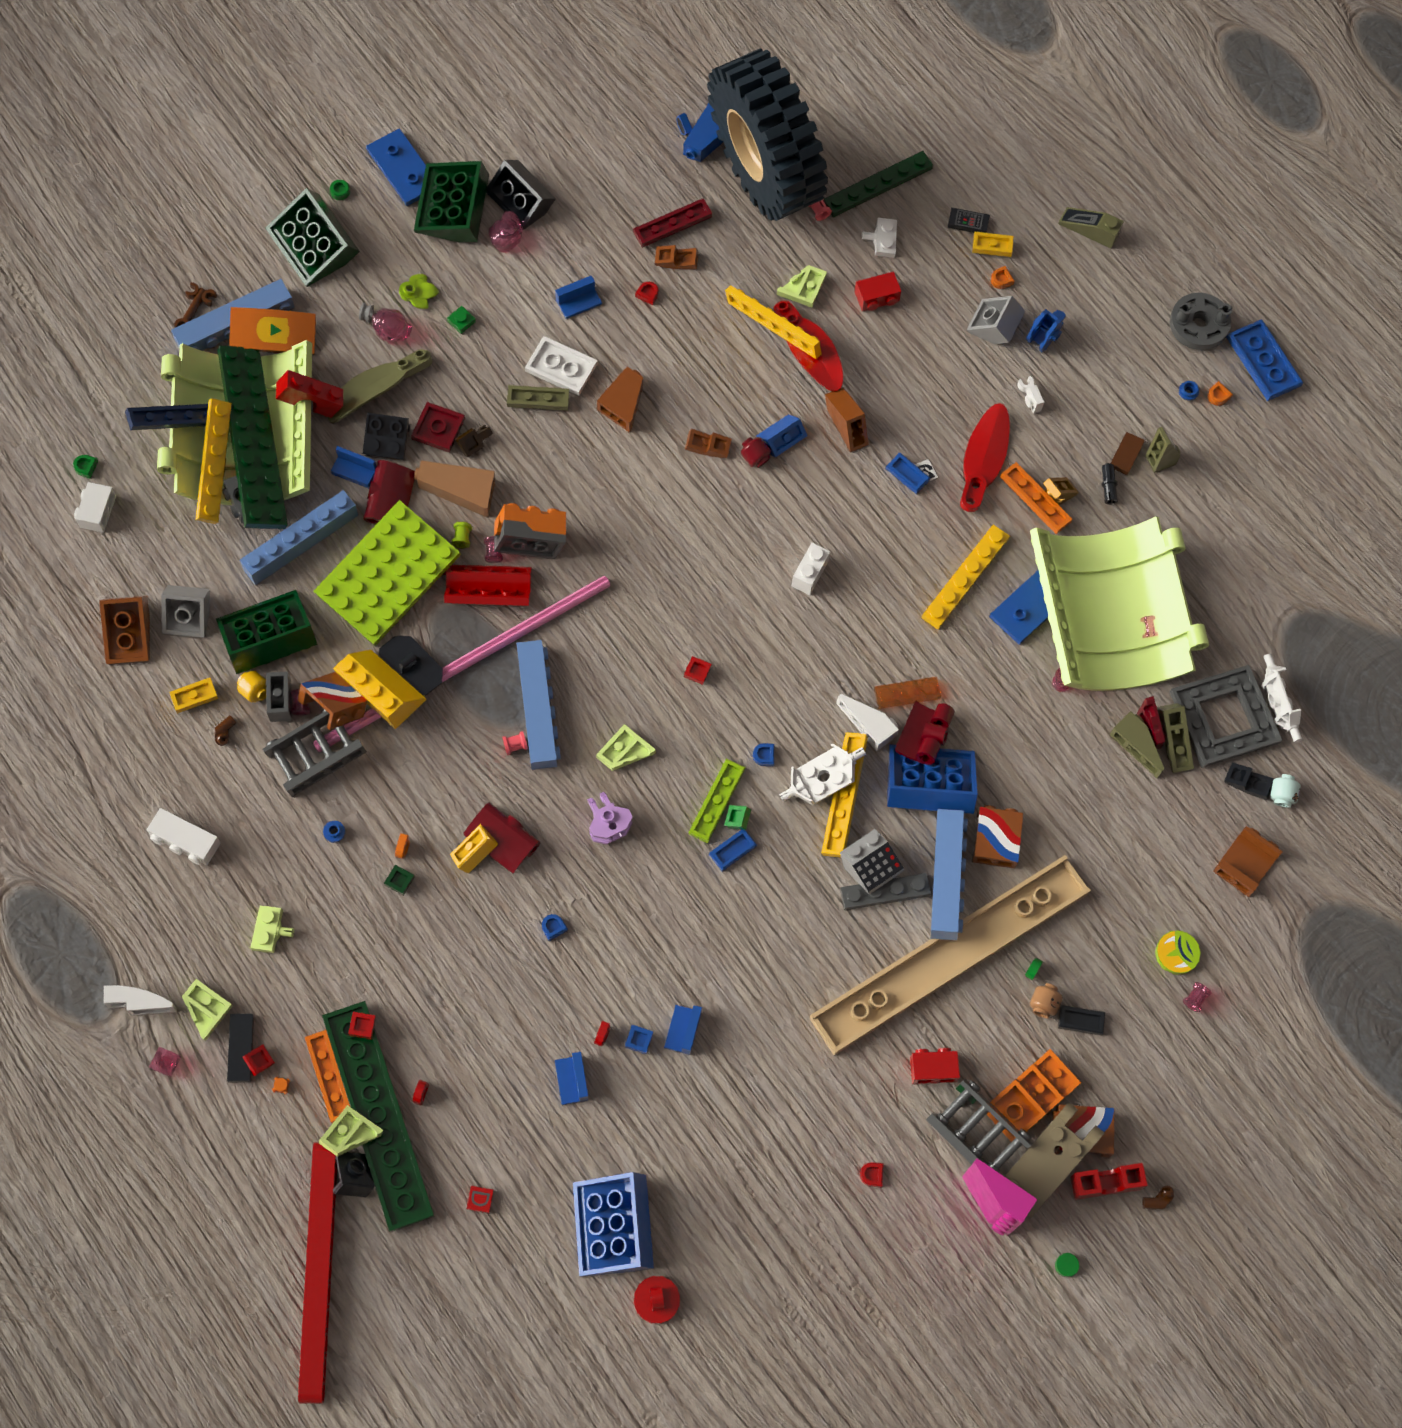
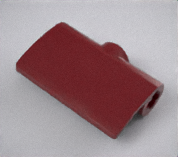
M378 460L368 492L364 521L376 525L399 500L408 507L415 480V471L397 463Z
M915 701L895 751L916 762L927 765L933 764L941 745L944 746L947 741L949 725L955 713L953 707L941 703L933 710Z
M490 802L480 810L464 832V836L467 838L481 824L498 843L488 855L512 874L515 873L526 856L530 857L540 845V841L523 829V825L511 815H505Z

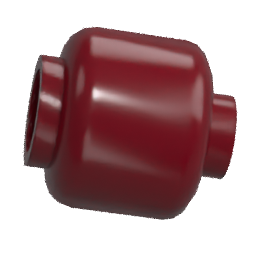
M749 437L742 443L744 448L741 450V456L751 467L757 466L760 468L770 460L771 449L761 437L755 439Z

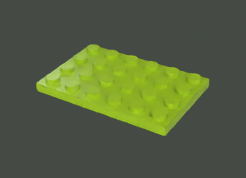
M399 500L313 592L370 643L376 646L457 560L461 553Z

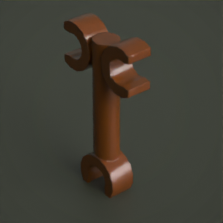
M191 282L190 287L195 291H185V295L193 301L183 318L175 321L174 327L176 328L191 321L202 300L206 306L211 307L212 302L207 298H217L216 292L212 289H199L196 283Z

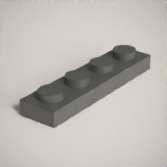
M926 873L893 878L871 894H868L860 884L840 888L844 911L931 895Z

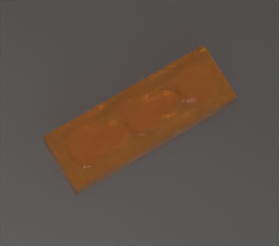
M937 677L874 687L878 709L913 704L915 701L925 702L941 698Z

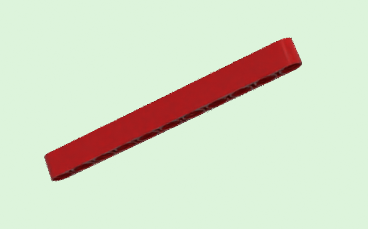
M314 1142L312 1151L298 1386L299 1404H323L325 1398L336 1194L333 1193V1189L337 1185L336 1156L320 1145L319 1142Z

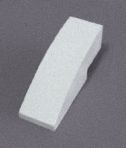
M104 986V1004L108 1008L127 1007V1012L131 1016L177 1012V1008L172 1002L152 992L128 986Z

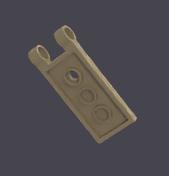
M1070 1102L1067 1103L1004 1176L1037 1199L1028 1213L1030 1218L1033 1217L1104 1135V1132L1096 1125L1083 1140L1071 1131L1065 1124L1078 1109ZM1061 1146L1063 1153L1060 1155L1055 1154L1054 1148Z

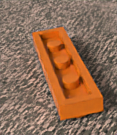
M1017 462L1001 474L1000 478L1055 534H1058L1072 522L1073 519Z
M323 1030L306 1036L305 1041L330 1122L333 1124L347 1105L350 1107L327 1031Z

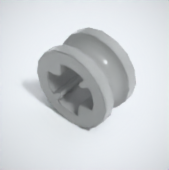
M362 303L359 311V320L363 321L366 319L367 322H371L374 314V305L370 304L367 306L366 303Z

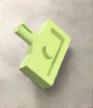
M259 907L250 947L253 951L274 953L276 942L280 936L293 938L294 928L282 927V908Z

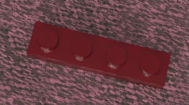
M704 198L633 228V233L643 248L712 218V212Z

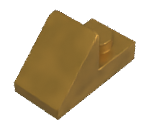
M1067 477L1049 478L1043 483L1047 488L1044 491L1059 506L1079 493Z

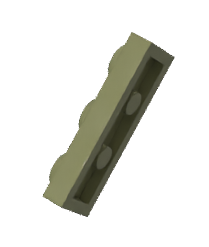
M508 385L507 407L568 411L570 391L565 388Z

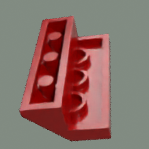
M452 564L446 570L444 603L529 606L532 567Z

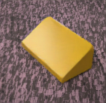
M480 824L450 855L460 870L470 873L498 843Z

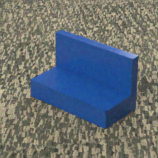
M592 275L555 290L556 302L565 319L602 305L595 290V281Z
M789 414L756 435V437H761L769 446L773 457H777L808 436L800 418Z
M337 446L336 453L338 457L330 470L331 474L369 489L376 469L375 460Z
M675 1005L664 1046L665 1049L688 1055L691 1054L702 1007L693 1005V1008L690 1009Z
M581 1052L572 1053V1057L555 1060L561 1104L566 1105L589 1101Z

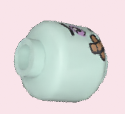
M1282 774V777L1273 780L1270 798L1274 801L1275 805L1290 808L1291 805L1298 802L1301 785L1295 781L1294 776Z

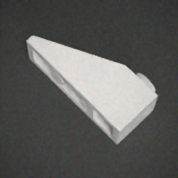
M843 694L838 696L836 704L861 734L868 736L867 741L876 752L897 737L899 729L894 719L888 718L885 713Z

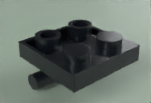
M367 413L362 454L405 459L407 433L410 432L411 428L409 418Z

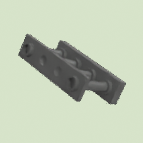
M325 709L323 713L280 739L271 740L262 749L269 758L276 757L288 778L283 786L291 797L367 752L359 739L355 741L350 738L344 726L335 728L344 743V748L333 752L320 730L329 721L330 714ZM311 733L325 754V759L319 763H314L301 739ZM291 745L295 746L307 767L306 771L299 775L295 774L282 752Z
M965 1079L960 1083L965 1090L943 1113L937 1114L933 1112L926 1121L971 1165L978 1158L999 1173V1168L1022 1144L1027 1149L1033 1144L1030 1141L1032 1137L1024 1129L1018 1130L979 1092L981 1088L973 1080L968 1081ZM973 1096L982 1106L960 1129L954 1130L948 1125L950 1123L949 1119ZM990 1112L999 1122L976 1146L973 1145L971 1147L965 1141L966 1135ZM1006 1128L1016 1138L993 1162L987 1163L982 1158V1152Z

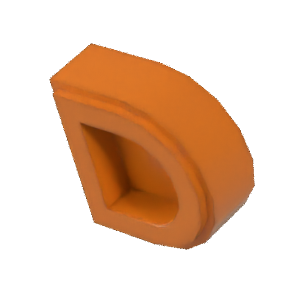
M1006 266L993 271L991 284L995 288L1005 289L1014 285L1015 281Z
M1219 381L1210 388L1207 395L1209 402L1216 406L1225 404L1233 396Z
M400 833L395 857L401 859L406 857L410 846L408 835Z

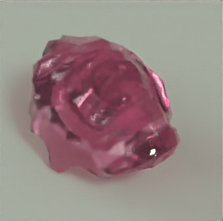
M505 212L501 220H497L489 228L491 242L500 252H509L521 241L523 227L514 212Z
M382 308L372 316L376 335L389 344L404 341L412 332V325L407 323L405 316L399 310Z

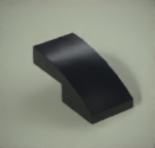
M1232 762L1224 782L1247 794L1267 800L1274 778L1254 773L1253 768Z

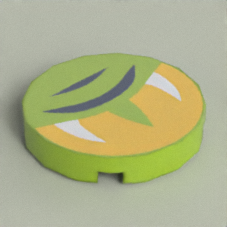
M1179 930L1170 931L1163 935L1157 943L1155 950L1156 959L1161 968L1175 975L1187 974L1192 971L1198 964L1201 954L1199 944L1195 938L1187 932Z

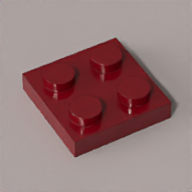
M426 402L413 430L411 439L450 453L464 423L465 415Z

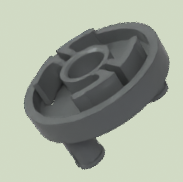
M1188 294L1177 301L1171 312V331L1180 343L1196 350L1215 348L1225 340L1230 330L1232 306L1227 303L1224 304L1220 299L1210 294ZM1196 318L1205 321L1206 326H1198L1193 320Z

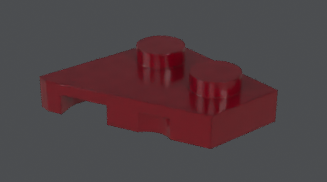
M1154 696L1144 700L1137 714L1147 725L1155 747L1158 750L1165 743L1166 735L1161 726Z

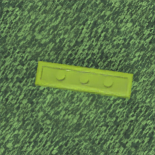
M729 759L725 760L688 835L709 843L746 767Z

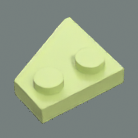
M808 265L801 270L800 274L793 276L789 283L783 287L780 286L777 289V295L812 308L827 272Z
M624 724L596 754V758L614 771L654 755L656 749Z
M197 979L182 996L201 1038L205 1041L233 1007L231 1003Z
M347 1105L321 1137L319 1144L338 1157L380 1137L383 1134V1130Z

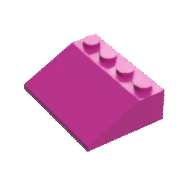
M978 1158L962 1176L986 1220L993 1225L991 1228L1002 1236L1004 1234L1008 1236L1021 1225L1037 1201L1031 1194Z

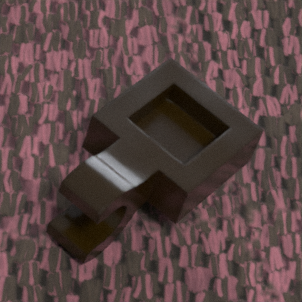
M483 425L477 431L473 428L469 429L455 440L464 456L469 457L484 447L482 441L491 436L493 432L489 426Z

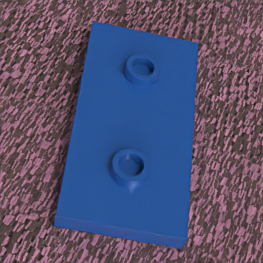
M400 128L367 145L366 150L405 205L409 206L420 199L426 165Z
M1262 319L1227 335V340L1267 401L1303 385V381Z
M1039 570L989 615L1018 645L1048 619V610L1044 601Z

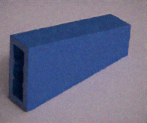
M709 103L683 143V155L698 162L703 161L724 142L718 139L716 131L719 130V126L712 119L711 112L715 110Z

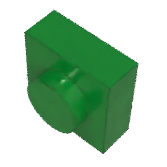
M460 306L447 317V322L460 334L476 323L475 318L463 306Z
M729 805L724 826L729 829L746 830L752 809L747 806Z

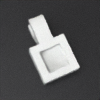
M1029 376L1027 380L1028 385L1023 384L1022 380L1019 379L1017 384L1019 390L1027 394L1025 396L1026 405L1028 408L1031 407L1033 414L1041 412L1044 400L1037 385H1034V379Z

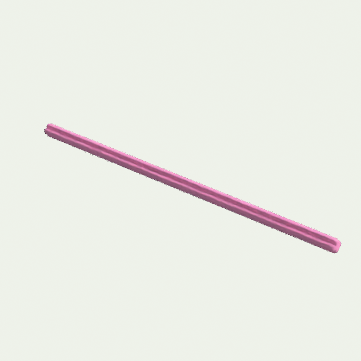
M606 576L600 577L444 666L442 682L610 587L608 578ZM371 708L365 712L363 718L343 726L347 733L351 735L381 718V716ZM335 729L324 735L330 746L341 741ZM315 740L313 742L314 747L318 752H321L322 749Z

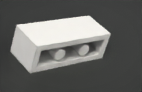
M162 808L158 810L146 830L150 835L151 841L158 845L164 843L170 846L169 850L178 855L184 853L189 856L188 859L198 865L200 863L208 865L221 844L217 836Z

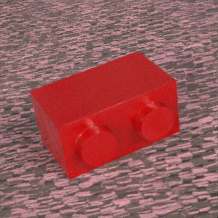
M893 271L856 281L854 292L861 310L873 311L878 307L892 306L900 302L902 291Z
M940 1048L938 1052L918 1049L910 1056L912 1084L957 1082L960 1078L958 1052L951 1051V1048Z

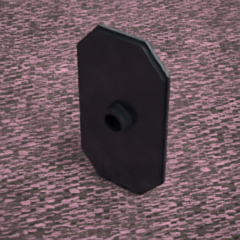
M395 636L379 648L378 656L423 696L428 695L442 684L443 668L411 636Z

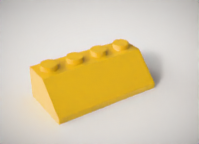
M371 649L350 653L333 668L394 729L400 726L427 700Z

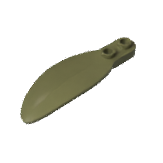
M419 349L396 362L373 367L353 377L342 387L343 407L332 418L328 417V420L331 423L342 420L361 406L395 387L404 378H408L429 367L432 364L430 352Z

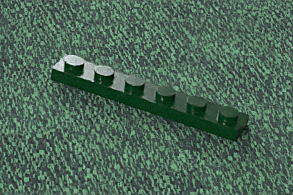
M921 151L824 198L823 201L832 210L831 216L834 218L932 170L933 164L925 152Z

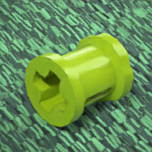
M467 522L454 523L455 536L451 542L454 547L463 549L470 547L469 534L473 528L471 524Z

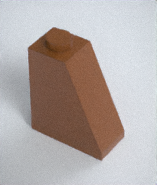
M626 367L597 400V410L628 432L632 430L643 389L642 375L637 370Z
M842 387L839 391L825 394L827 411L849 451L853 452L869 445L865 413L848 392Z

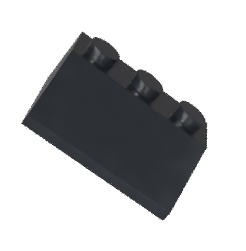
M504 160L486 190V193L522 230H525L543 217L556 199L519 160Z

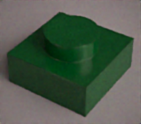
M395 865L385 880L384 885L404 896L415 876Z

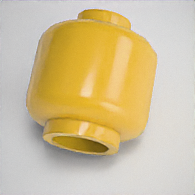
M245 672L239 677L237 690L248 701L256 703L266 698V679L258 672Z

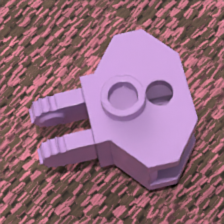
M602 792L600 793V799L604 807L598 809L593 798L587 799L594 817L589 827V833L593 842L609 844L627 835L632 825V815L629 809L616 807L613 803H610L606 793Z

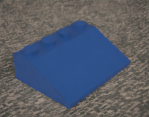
M889 745L887 807L937 811L938 809L962 810L964 813L974 814L978 796L975 751L940 748L935 762L927 765L895 751L896 745Z
M630 1172L573 1182L579 1276L654 1269L646 1175Z

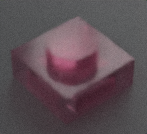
M159 1047L149 1068L171 1078L181 1056Z

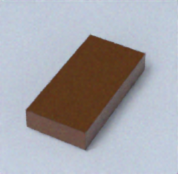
M1126 432L1110 463L1114 465V470L1128 476L1145 440Z

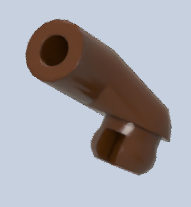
M230 715L218 724L214 730L215 742L220 746L228 743L229 729L236 724V721Z
M1163 1186L1156 1197H1143V1209H1165L1174 1198L1173 1188Z

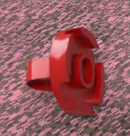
M652 1276L644 1279L638 1285L634 1293V1306L637 1314L643 1320L650 1324H662L672 1319L678 1311L680 1294L678 1288L671 1280L663 1276Z

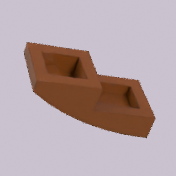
M676 245L656 247L655 265L670 269H697L699 252L697 248L677 249Z
M691 428L688 433L685 450L712 457L727 458L732 439L714 432L709 435Z

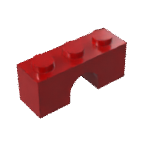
M287 370L276 382V399L291 405H295L301 400L313 401V412L332 418L343 407V389Z
M1143 1163L1124 1165L1106 1171H1098L1097 1169L1076 1172L1070 1177L1075 1200L1138 1191L1148 1186Z

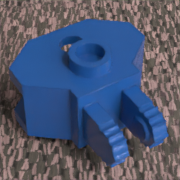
M1045 309L1034 320L1033 326L1026 337L1027 342L1035 341L1040 345L1039 351L1043 353L1052 341L1055 342L1062 334L1060 329L1064 324L1062 321L1065 319L1066 314L1060 310L1051 313Z

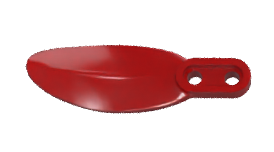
M784 300L776 303L773 308L775 314L785 317L791 324L801 327L805 333L815 336L820 341L821 355L817 359L787 341L794 357L820 385L832 392L839 391L843 385V369L838 352L831 339L818 325L803 318L791 302Z
M1001 403L994 404L985 412L975 427L966 448L963 462L966 484L961 496L960 506L967 512H975L980 508L985 489L996 479L1006 458L1009 444L1010 420L1007 408Z

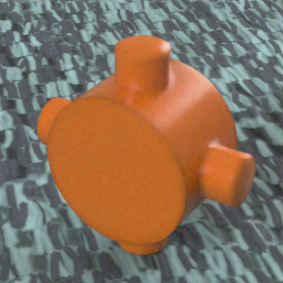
M278 1076L275 1077L272 1091L274 1093L277 1091L284 1093V1095L287 1094L289 1078L285 1080Z

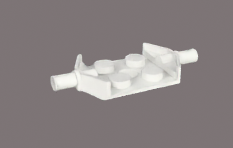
M1272 653L1266 654L1263 658L1267 668L1262 686L1268 693L1270 706L1273 708L1276 716L1274 720L1279 728L1291 732L1294 743L1302 740L1298 729L1301 709L1292 710V700L1290 697H1287L1285 681L1280 677V673L1285 671L1286 667L1275 665Z
M831 744L832 749L797 769L791 767V787L779 794L781 799L785 802L795 796L814 805L855 781V761L866 755L864 749L861 747L852 753H848L838 746ZM829 773L830 777L827 781H819L822 774Z

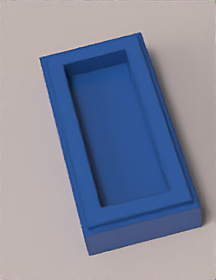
M900 452L886 466L887 471L915 494L930 481L928 475Z
M741 829L712 850L709 856L723 872L756 848L757 844L746 830Z

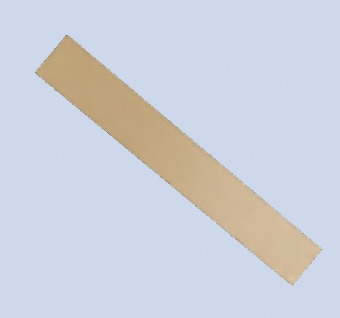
M1064 855L962 919L963 932L958 933L957 940L931 939L811 1014L809 1019L833 1055L835 1056L1087 896L1091 890L1085 885L1067 860V856Z

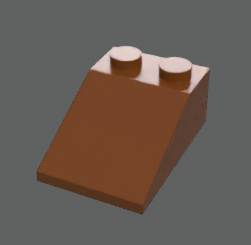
M148 595L99 600L106 664L149 661L150 613Z

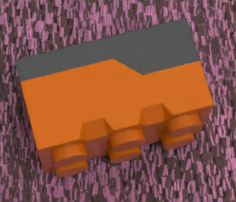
M509 503L504 504L494 521V552L555 559L566 543V512L559 511L558 509L552 508L544 512L540 511L537 506H528L526 509H521L517 504Z

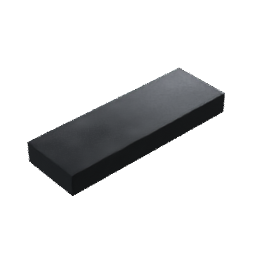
M230 1014L228 1083L251 1082L252 1072L244 1061L243 1056L253 1050L254 1014Z

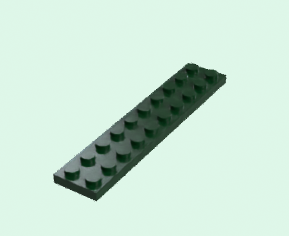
M219 345L217 351L225 402L231 403L229 429L244 528L286 529L288 526L260 350Z
M362 1001L324 1014L322 1018L350 1107L383 1130V1134L380 1137L362 1146L386 1223L391 1233L435 1216L375 1029L373 1030L372 1039L349 1036L348 1034L353 1012L370 1014L366 1001Z

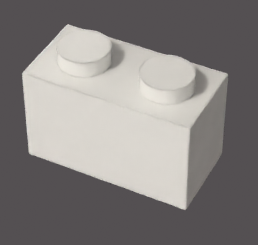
M91 482L87 483L86 488L81 492L80 506L76 508L74 513V519L80 528L104 533L116 499L113 488Z
M811 543L793 575L791 586L810 595L829 562L830 551Z

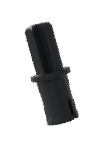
M1106 463L1102 466L1103 482L1101 486L1104 488L1105 504L1111 505V500H1113V504L1118 502L1116 492L1118 482L1115 480L1114 465Z

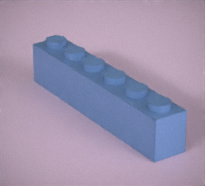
M282 279L172 329L171 332L179 349L180 344L183 343L203 351L207 348L215 347L226 339H230L231 307L290 311L295 308L293 299Z
M344 490L240 559L244 572L257 585L356 518L358 512L355 503Z
M542 640L519 642L516 644L531 769L557 767V759H561L560 748L559 746L555 747L554 739H558L557 726H552V719H556L555 708L554 706L550 707L549 699H553L552 686H547V680L551 679L550 667H545L544 661L548 660L547 647H543Z
M937 810L930 939L957 940L958 933L963 932V920L959 919V912L964 910V899H960V892H964L965 879H961V872H965L966 859L962 858V852H966L967 839L963 838V832H967L968 819H964V811Z

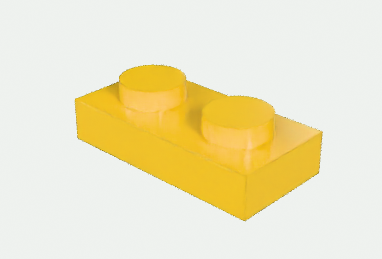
M974 232L972 253L1011 257L1014 236Z
M210 677L169 692L177 714L218 699Z

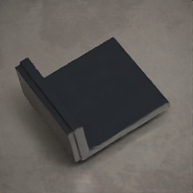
M346 1152L338 1157L336 1156L340 1182L333 1189V1193L336 1195L367 1197L373 1191L375 1184L366 1155Z

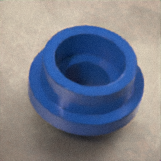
M1193 381L1182 383L1179 387V395L1187 401L1196 399L1199 395L1198 385Z
M330 821L324 826L323 835L329 842H339L345 836V827L339 821ZM333 828L338 829L335 834H331L330 831Z

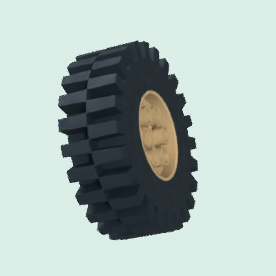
M760 48L712 69V72L708 75L710 82H707V89L711 93L708 96L709 104L715 110L711 112L713 121L719 126V130L716 133L718 139L724 141L726 149L723 152L726 159L731 158L733 163L732 171L735 177L740 176L741 186L745 192L749 191L752 204L754 206L758 205L760 213L763 216L767 215L769 220L775 219V221H778L823 200V196L827 194L825 185L828 184V176L824 172L827 169V163L819 153L824 151L822 142L815 138L814 132L818 131L815 122L809 121L806 114L810 109L806 101L801 103L799 99L800 89L796 82L790 84V73L786 67L781 68L780 60L776 56L771 57L770 51H763Z

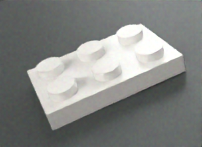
M543 336L525 366V372L560 388L569 389L571 393L579 396L595 370L598 360Z

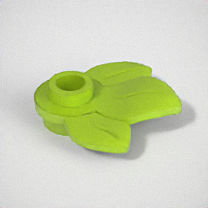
M415 274L410 277L408 282L400 285L399 294L403 300L410 301L414 307L428 309L427 299L437 296L439 290L435 285L427 282V275Z

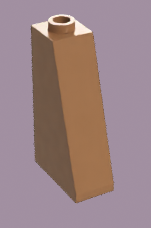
M428 461L420 462V467L415 470V480L418 481L420 489L484 517H489L496 481L495 471Z

